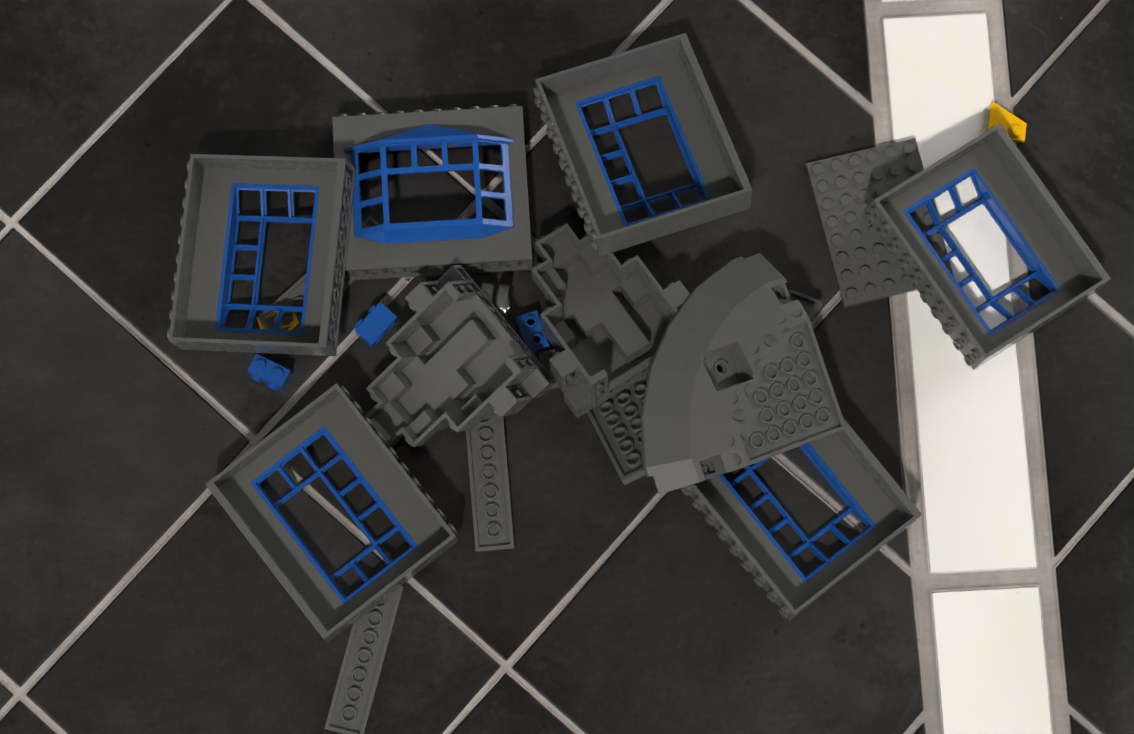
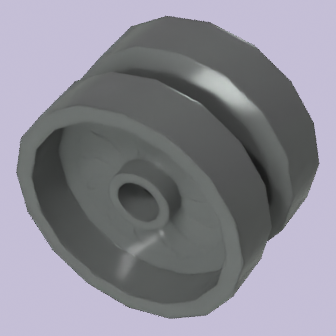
M483 282L482 292L504 319L507 320L510 308V285L500 284L495 296L493 283Z

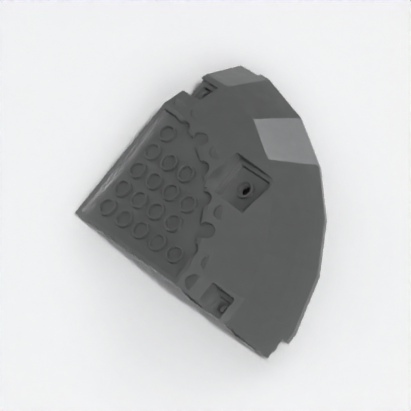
M761 253L747 258L741 256L730 260L695 287L667 325L649 368L640 419L644 471L647 477L653 476L659 494L749 466L846 429L809 316L799 300L791 301L785 284L787 282L785 277ZM718 365H720V366L722 367V371H721V372H718V371H717V366H718ZM704 465L707 466V471H706V472H705L704 469H703V466H704Z

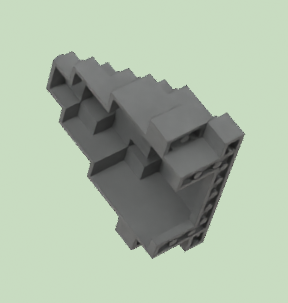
M565 224L556 227L552 233L547 236H541L535 242L536 252L543 260V263H537L531 269L532 279L545 295V303L548 306L542 311L540 318L542 331L555 348V354L549 359L551 376L563 391L564 401L576 418H579L648 375L649 368L667 325L690 293L680 280L675 283H669L663 290L638 255L634 258L626 259L622 265L613 253L599 257L597 251L592 250L590 234H585L579 240L569 225Z
M453 265L437 281L420 282L405 297L409 302V307L417 313L386 342L390 353L397 357V359L367 387L370 397L378 403L364 417L367 416L374 424L375 429L373 431L375 433L379 431L387 442L386 447L395 446L404 436L409 445L418 447L422 446L438 430L446 429L448 426L456 432L475 428L491 413H496L501 417L517 414L532 399L541 397L556 381L461 265Z

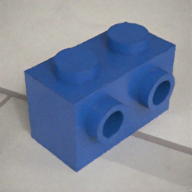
M381 302L378 305H373L368 311L369 315L365 319H360L355 325V334L372 349L398 322V317Z
M537 310L515 318L522 341L534 355L538 354V352L549 350L551 342L542 331L541 318Z
M258 354L255 355L247 370L251 379L259 383L263 381L267 383L269 388L275 391L279 389L284 392L292 377L289 369Z

